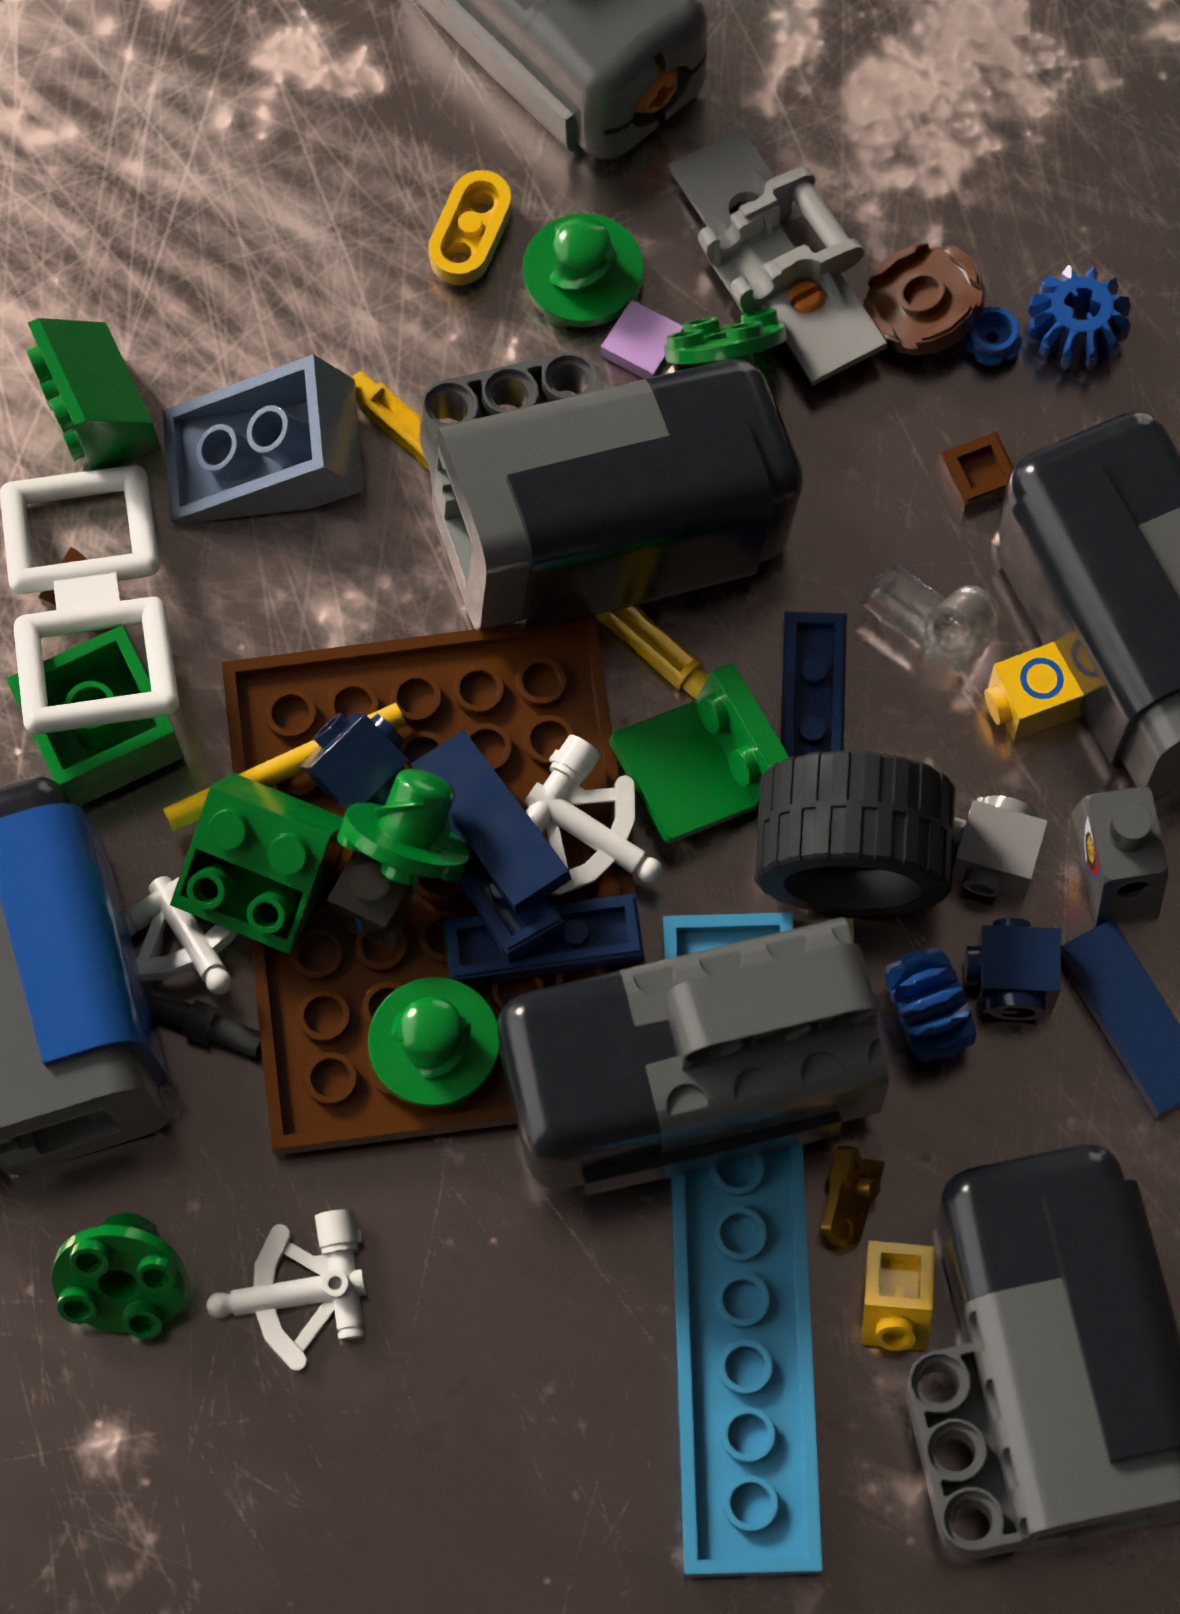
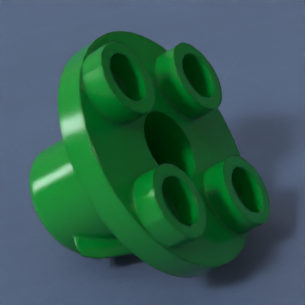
M589 213L563 216L545 225L529 243L523 260L524 284L530 300L544 314L545 319L551 325L556 327H593L602 325L622 315L631 300L637 302V296L643 282L642 253L631 233L621 224L610 218Z
M762 309L741 315L742 323L720 326L718 317L692 320L683 324L684 331L667 336L668 343L664 345L666 361L672 364L699 363L700 366L729 359H744L757 365L766 377L767 363L760 351L775 347L787 339L785 324L778 321L776 309Z
M405 769L400 771L395 778L386 805L358 803L348 807L337 835V841L342 846L358 853H364L383 863L381 867L382 874L395 882L405 885H417L421 876L439 878L450 882L459 881L470 857L465 843L450 831L449 813L456 796L453 787L439 775L422 769Z
M440 977L422 978L400 986L380 1004L370 1024L368 1052L374 1073L391 1094L410 1105L434 1109L462 1106L487 1083L498 1061L500 1047L497 1021L490 1006L475 990L452 979Z
M117 1213L105 1219L100 1226L82 1230L62 1244L54 1260L51 1283L55 1296L58 1299L57 1311L66 1321L73 1324H87L109 1332L128 1333L137 1339H149L160 1334L163 1324L172 1319L181 1308L187 1287V1273L176 1251L160 1239L155 1223L139 1214Z

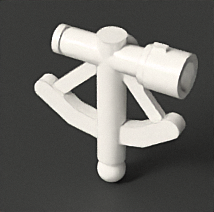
M569 735L560 750L556 749L549 758V761L552 763L549 767L552 772L544 785L537 782L524 801V804L528 806L526 810L527 815L541 833L546 829L548 843L567 868L568 865L559 827L597 851L585 864L570 869L569 872L572 880L552 892L551 895L559 897L594 883L613 863H616L631 874L634 871L646 883L657 881L662 875L661 863L655 858L646 857L644 855L645 851L627 840L635 821L633 779L626 775L620 776L616 780L614 788L592 790L581 788L580 785L585 782L601 758V754L590 743L575 735ZM614 802L615 819L611 829L574 805Z
M168 876L156 878L149 885L148 891L150 895L128 907L124 912L131 936L136 933L135 931H140L150 925L140 954L136 958L142 981L172 979L196 969L202 980L206 982V986L211 993L215 995L227 993L232 986V977L226 971L218 953L234 940L237 933L216 924L205 934L194 915L170 905L179 877L173 881ZM166 923H168L183 949L164 957H154Z
M353 1209L332 1210L315 1215L319 1249L322 1252V1255L313 1256L291 1243V1232L285 1225H275L271 1229L255 1262L253 1287L234 1289L230 1291V1294L224 1292L212 1294L207 1300L208 1313L217 1319L225 1318L229 1314L241 1316L256 1313L264 1339L294 1371H302L307 1367L308 1358L304 1351L334 1311L337 1330L339 1331L338 1340L344 1341L365 1337L364 1329H362L364 1325L360 1296L366 1295V1283L363 1269L356 1270L353 1253L358 1250L357 1244L362 1243L361 1229H357ZM283 1254L320 1275L275 1283L276 1268ZM322 1303L295 1341H293L283 1330L277 1310Z

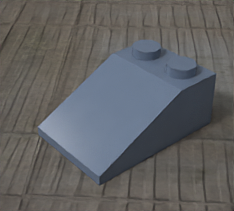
M314 354L162 410L171 522L177 525L312 509L365 491L355 379Z

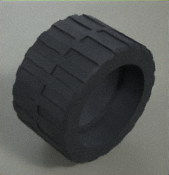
M850 750L813 752L802 756H793L783 760L781 763H776L767 769V772L762 775L760 780L755 882L766 895H770L774 900L796 908L817 911L818 913L876 917L914 913L917 910L931 908L948 897L952 888L956 787L946 774L932 768L931 765L921 761L917 762L907 757L881 754L880 752H857Z

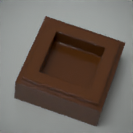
M997 431L940 452L939 463L963 513L1003 499L1009 474L1014 466Z

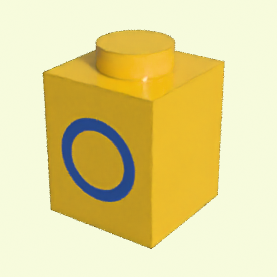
M1054 642L994 664L988 686L989 689L984 691L985 700L994 722L997 725L1006 724L1013 742L1082 716L1080 705L1084 694Z

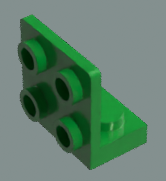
M734 662L713 669L695 701L614 731L609 739V745L627 776L633 779L634 788L666 843H674L759 809L760 780L762 775L774 764L781 763L783 760L790 758Z

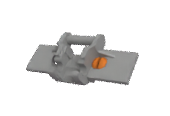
M742 128L669 165L670 172L707 226L698 235V242L704 255L743 314L762 309L777 310L778 321L785 324L787 339L784 341V344L812 386L887 348L886 340L841 275L842 272L855 266L862 259L865 251L857 239H849L814 188L816 180L809 168L805 166L798 167L775 177ZM744 201H750L740 206L739 211L733 213L732 215L730 214L732 207H734L736 204ZM793 201L797 204L826 249L813 253L809 246L805 244L797 248L794 247L780 224L781 220L792 215Z

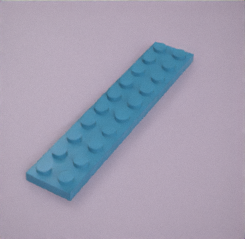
M792 912L663 916L664 960L793 929ZM802 1144L671 1177L684 1578L822 1573Z

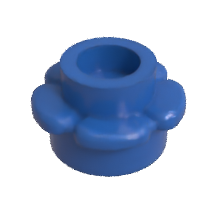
M996 306L986 307L976 326L962 339L963 346L967 352L975 354V359L979 363L991 366L998 365L1002 362V359H1012L1019 353L1022 346V338L1018 336L1020 325L1014 315L1008 310ZM994 334L998 337V340L990 342L987 336Z

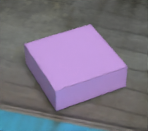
M631 300L601 345V357L644 379L656 377L667 363L664 352V345L668 343L667 336L684 331L683 326Z

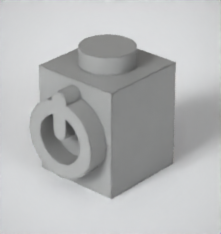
M993 795L986 798L978 797L977 800H972L967 820L956 817L954 819L953 857H956L952 870V879L963 881L962 885L964 888L979 895L995 897L1001 892L1025 899L1048 821L1037 818L1038 813L1036 809L1015 798Z

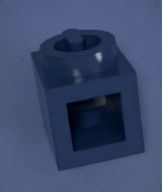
M353 712L348 718L339 713L316 733L313 740L319 746L299 767L342 812H346L348 807L358 803H379L383 805L389 797L397 774L406 769L404 765L409 759L397 748L404 741L401 735L378 713L371 719L365 713Z
M1002 918L993 921V925H982L977 946H966L964 981L965 985H976V1006H983L984 1013H990V1015L996 1018L1006 1020L1038 1019L1046 1015V1009H1054L1061 992V928L1032 927L1030 921L1021 918Z

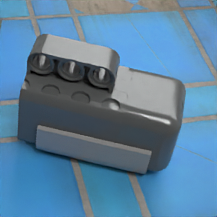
M416 0L503 89L563 146L572 152H577L582 148L587 154L598 160H614L626 154L651 134L659 124L667 121L693 100L704 85L707 63L708 19L706 10L700 0Z

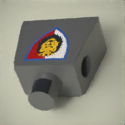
M1143 786L1085 796L1072 810L1071 815L1095 927L1112 918L1116 924L1158 918L1168 879V864L1150 787ZM1138 883L1139 890L1131 892L1119 891L1120 888L1127 884Z

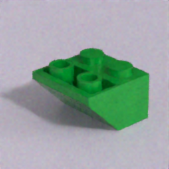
M37 318L28 322L36 345L25 349L37 376V382L50 411H53L58 422L59 430L73 461L85 457L92 471L120 467L161 449L153 422L106 322Z
M231 773L209 788L170 905L287 954L291 953L331 878L342 846L337 841V835L344 817L236 773Z

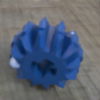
M1070 265L1062 271L1060 280L1047 275L1041 282L1040 294H1034V297L1030 298L1027 311L1030 314L1029 317L1032 318L1027 329L1029 339L1041 341L1039 352L1042 359L1056 353L1061 355L1060 365L1063 371L1072 365L1073 359H1080L1088 371L1096 366L1098 356L1111 361L1118 353V342H1123L1129 335L1131 323L1126 318L1131 308L1129 297L1117 295L1119 288L1117 277L1102 283L1097 281L1098 272L1095 265L1086 272L1085 277H1078ZM1073 316H1080L1086 320H1077Z
M937 947L922 952L918 949L901 956V960L886 966L884 978L891 1001L911 1050L918 1059L924 1063L938 1058L945 1060L960 1054L959 1050L975 1044L977 1032L971 1015V1009L967 1003L956 971L953 969L946 953Z

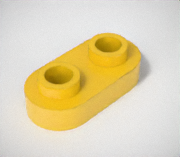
M477 170L465 174L455 183L432 233L428 247L432 270L444 282L453 285H466L478 280L486 272L512 213L511 191L507 182L500 175L487 170ZM478 204H488L492 207L486 213H477L472 210ZM459 253L470 257L463 263H454L450 260L452 256Z

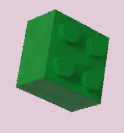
M123 625L43 661L48 707L152 692L150 680ZM17 673L6 678V681L22 712L19 675ZM167 716L44 734H32L54 781L65 789L72 803L79 807L184 758L175 731Z

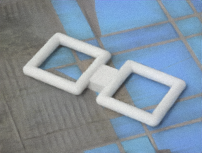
M128 465L12 481L4 484L0 490L10 588L17 594L54 590L56 610L22 615L14 623L23 723L26 730L32 734H44L167 716L175 713L179 707V696L165 603L160 598L154 596L121 601L118 581L152 576L158 571L160 565L148 478L145 469L139 465ZM120 491L125 492L132 554L33 567L26 504ZM136 624L143 625L152 692L48 707L41 638L110 629L121 625L123 627Z

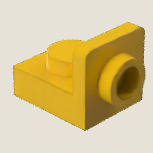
M868 1240L864 1311L861 1329V1343L863 1345L883 1347L891 1351L907 1349L926 1350L928 1348L933 1312L935 1246Z

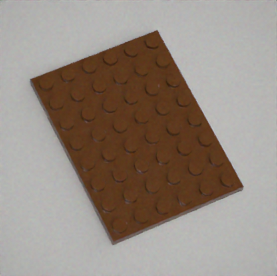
M596 615L525 632L520 631L517 624L483 631L473 629L222 662L233 773L240 774L312 741L316 733L339 713H342L346 718L353 712L369 715L396 703L406 723V726L396 730L404 740L397 748L409 759L404 765L406 769H412L411 763L462 730H465L525 812L528 809V806L524 804L525 799L537 782L544 785L552 773L549 769L552 764L549 758L556 749L560 750L569 735H575L584 739L601 754V758L585 782L580 785L581 788L584 790L614 788V784L619 778L616 755L609 745L612 726ZM305 772L271 787L344 817L345 812H342ZM614 802L574 805L611 829L615 819ZM559 827L568 870L585 864L597 852ZM545 829V830L543 831L542 835H543V836L545 837V839L548 841L547 834H546V829ZM341 846L331 878L293 951L287 954L250 938L271 1148L274 1156L516 1124L500 1052L491 1077L475 1095L470 1097L468 1102L460 1107L435 1109L410 1105L391 1094L374 1073L369 1057L368 1032L376 1010L388 995L400 986L414 980L430 977L450 979L443 920L478 915L457 881L450 882L439 878L421 876L417 885L401 884L382 874L381 867L383 863L364 853H358ZM613 863L594 883L559 897L551 894L547 897L552 905L635 894L633 874ZM355 918L361 920L364 933L358 931ZM645 962L469 987L482 996L490 1006L496 1021H498L503 1007L510 1000L523 993L644 965Z

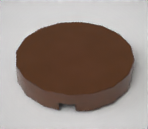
M928 243L914 244L891 254L873 271L868 281L870 288L866 294V300L865 298L863 300V307L886 340L887 347L890 350L912 356L937 353L957 344L976 326L985 307V286L973 259L959 248L943 244L945 249L939 247L930 248Z

